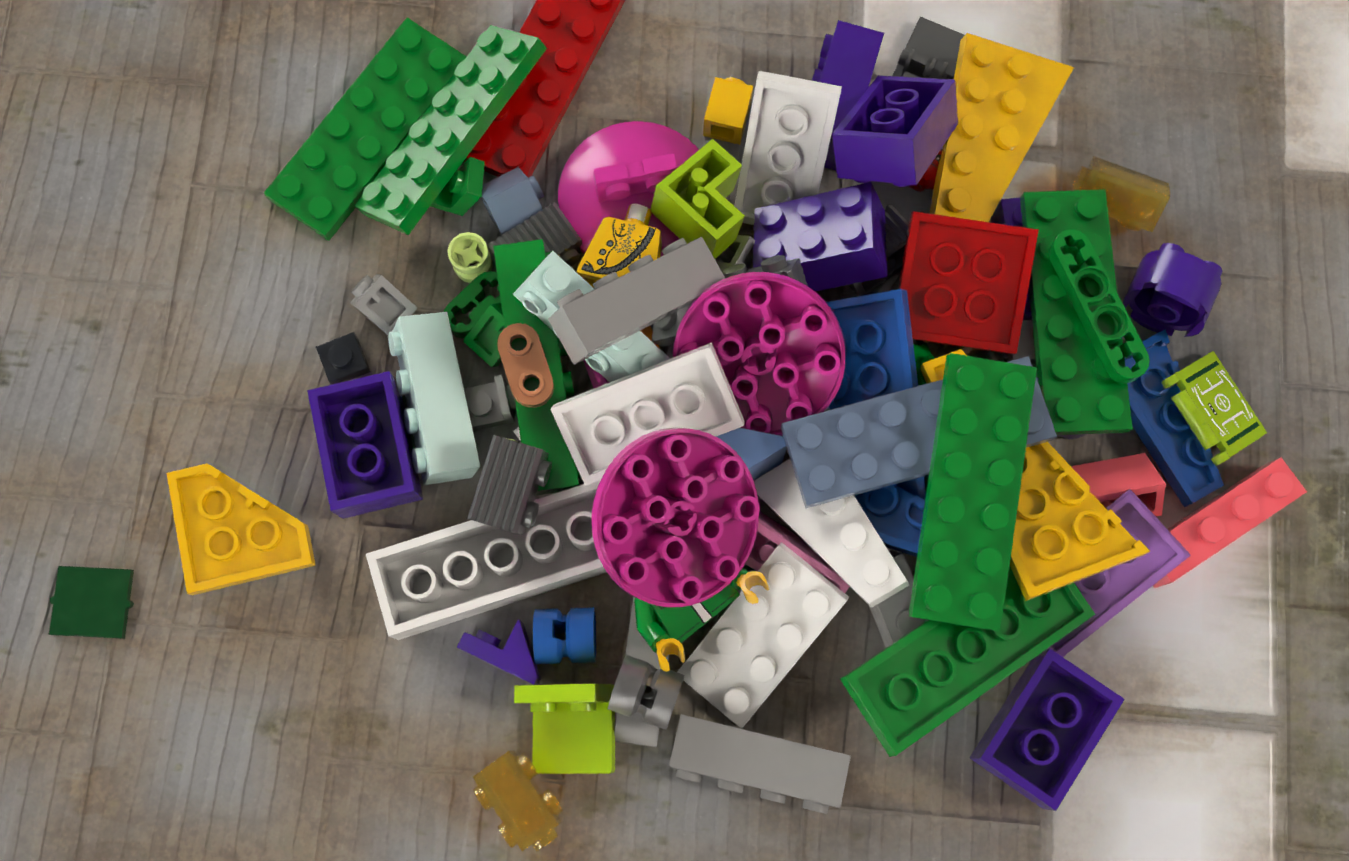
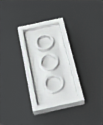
M758 72L734 205L745 215L742 223L754 225V211L756 208L819 193L842 86L769 72Z
M712 343L556 403L550 409L585 486L600 481L610 463L626 446L650 432L666 428H688L719 436L743 427L745 422Z
M782 542L758 570V572L765 576L769 590H766L761 585L753 586L750 589L758 597L759 602L756 604L749 603L743 591H741L740 596L733 601L677 672L685 675L683 680L741 729L849 598L848 595Z

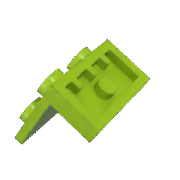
M514 685V703L530 704V712H533V773L610 774L615 772V712L608 710L614 685Z

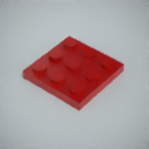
M912 211L899 289L907 290L913 339L1017 354L1039 229Z

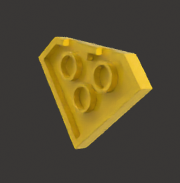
M208 463L167 473L187 594H201L316 566L308 525Z

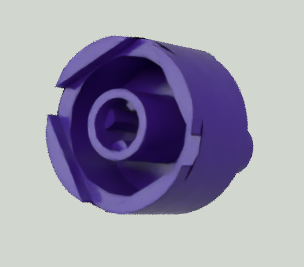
M1164 243L1159 250L1151 251L1142 258L1124 297V307L1126 308L1129 304L1133 310L1130 315L1133 320L1153 332L1159 333L1166 330L1167 335L1172 336L1174 330L1186 331L1184 337L1197 335L1203 330L1221 289L1220 277L1223 272L1222 268L1214 262L1203 261L1194 255L1185 253L1184 249L1179 245Z

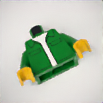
M742 568L737 577L722 591L703 602L684 607H661L635 598L637 630L652 651L657 653L660 668L666 672L670 671L666 656L675 654L684 663L685 654L682 642L738 598L740 594L737 590L742 589L749 603H758L757 595L750 591L753 586L761 585L766 590H769L767 580L758 571L748 572Z

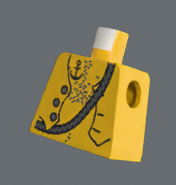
M631 204L628 207L625 220L612 217L604 218L576 272L594 288L593 284L612 272H616L618 277L629 273L628 266L647 255H651L653 261L660 258L662 250L661 231L655 227L648 226L652 214L651 210L640 204Z

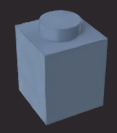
M517 167L483 184L481 199L493 223L500 233L504 234L515 228L518 224H522L524 220H528L531 216L542 211L539 199L543 198L544 195L536 178L533 175L527 177Z

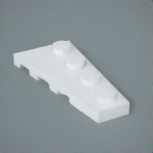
M790 459L754 480L757 496L788 524L871 608L909 586L907 579L855 496L805 509Z

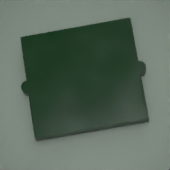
M59 566L55 594L49 600L53 604L49 635L125 639L128 612L134 605L133 601L130 600L134 570Z

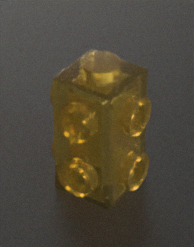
M1093 156L1088 168L1081 166L1072 187L1075 190L1106 189L1109 217L1117 219L1122 226L1134 231H1140L1142 228L1153 232L1170 199L1169 183Z
M509 750L473 776L478 785L473 789V792L485 810L488 811L493 807L502 821L497 827L511 848L518 845L523 852L532 845L536 852H538L558 837L554 828L562 823L558 814L563 809L549 789L542 793L533 779L538 775V772L526 754L523 752L517 756L514 750Z

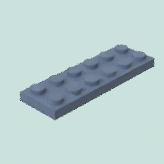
M1029 356L1007 362L1032 367ZM1037 378L1035 380L1026 448L1053 441L1057 437ZM943 380L782 423L781 430L805 509L929 475Z

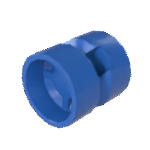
M558 608L535 609L533 615V652L535 664H560L564 657H568L571 663H596L595 608H571L566 615H563ZM566 632V640L557 638V634Z

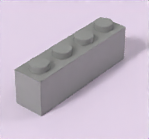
M700 237L688 244L684 238L679 239L662 250L664 256L653 261L651 255H647L628 266L629 273L618 277L616 272H612L593 284L595 290L583 295L581 290L578 289L558 300L557 303L560 308L548 320L573 364L575 365L687 307L711 285L725 279L704 239Z
M681 714L669 767L677 768L675 777L700 783L702 775L719 779L718 788L743 793L744 785L761 789L760 798L785 804L786 796L804 799L802 808L828 814L829 806L841 807L851 755Z

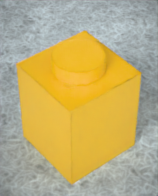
M715 77L704 117L703 136L741 145L752 102V85H747L744 81L737 78L722 79Z

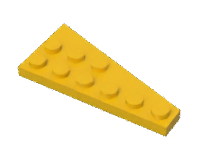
M966 33L960 40L954 74L958 125L943 145L929 214L989 222L1074 67Z
M962 349L951 352L954 354L966 355ZM946 355L922 363L920 370L927 384L943 380ZM1049 442L1027 447L1025 452L1010 567L1026 601L1134 560L1150 552L1140 540L1136 541L1120 524L1122 520L1111 509L1108 511L1089 491L1090 486Z

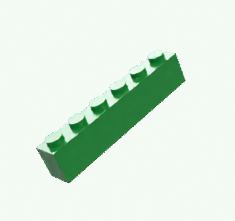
M543 239L495 245L493 248L504 326L506 328L512 324L522 323L529 325L537 332L553 379V394L544 405L529 408L518 403L516 399L515 404L521 443L548 452L547 461L552 462L548 482L545 487L538 486L536 496L557 493L579 486L578 479L581 478L550 410L554 404L566 400V397L574 396L571 371L563 372L560 356H567L568 354L554 331L536 315L529 312L522 302L513 295L552 251L545 252ZM515 338L511 343V348L516 351L523 350L527 345V341L523 338ZM530 377L524 382V388L528 391H534L540 385V381L535 377Z

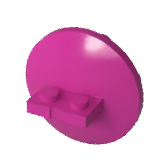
M642 121L611 125L585 139L566 162L558 188L559 208L582 240L580 251L585 254L604 218L612 217L625 220L628 207L631 204H640L651 209L656 185L699 149L688 138L669 127ZM651 214L648 226L655 227L661 231L662 250L680 239L656 216Z
M749 272L720 280L707 288L692 302L682 317L676 333L673 357L712 343L745 421L744 426L740 428L783 436L781 430L782 423L824 412L836 396L843 379L845 344L836 316L828 304L815 291L788 276L769 272Z
M666 428L643 435L631 442L613 459L598 485L592 509V535L598 557L613 581L635 598L661 607H684L703 602L729 585L737 577L750 556L759 523L760 506L756 487L750 471L742 458L733 448L716 436L688 428Z

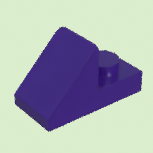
M518 619L503 650L498 648L501 642L500 639L478 629L475 636L466 632L463 633L457 648L533 685L539 684L541 676L535 664L534 654L524 623Z

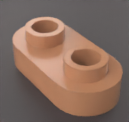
M516 323L507 326L500 333L497 346L512 394L516 401L525 407H540L551 398L554 383L539 336L532 327L526 324ZM515 338H523L527 341V345L523 350L516 351L511 348V343ZM530 377H535L540 381L539 387L534 391H528L524 388L525 380Z

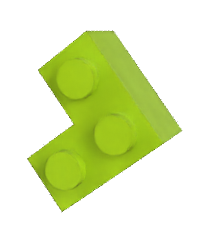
M714 139L710 140L656 185L650 209L652 214L680 239L684 238L687 244L702 237L714 259L717 258L734 243L745 217L743 213L726 199L734 191L742 164Z

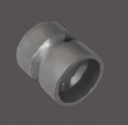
M626 655L611 694L608 710L628 717L640 713L643 722L667 730L685 675L672 670L666 672L661 668L656 672L651 671L648 662ZM647 686L658 691L655 701L643 698Z

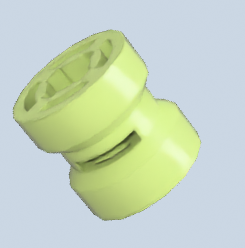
M466 232L453 238L448 247V257L455 273L461 280L471 283L483 272L492 271V257L486 242L481 236L476 233Z

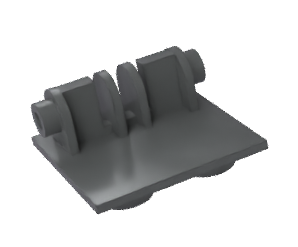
M920 16L906 48L903 49L900 55L898 65L892 76L902 77L904 72H908L920 78L954 79L960 40L965 35Z

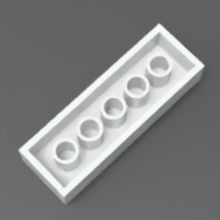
M600 481L586 486L582 484L535 499L534 502L539 504L538 515L534 526L531 529L526 527L523 535L470 520L367 553L366 558L388 636L397 640L404 639L606 573L598 557L592 535L593 502Z

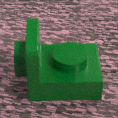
M469 157L457 169L430 207L463 216L482 197L485 161Z
M501 303L490 304L463 340L490 367H497L502 362L497 346L499 335L505 329Z

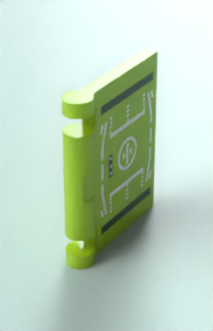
M1214 351L1161 381L1165 389L1177 384L1181 392L1172 396L1171 399L1204 450L1217 445L1220 453L1211 458L1215 466L1230 459V457L1267 434L1262 423Z

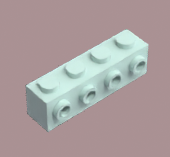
M552 251L513 295L522 302L529 312L536 315L554 331L548 318L560 308L557 301L578 289L581 290L583 295L595 289ZM639 331L590 356L585 361L593 370L600 373L609 382H612L670 358Z
M439 312L400 316L393 331L389 332L388 343L391 355L398 357L400 370L396 372V383L399 394H405L408 409L404 410V423L407 433H413L416 448L412 449L414 470L416 473H421L424 485L472 478L481 466L448 313Z

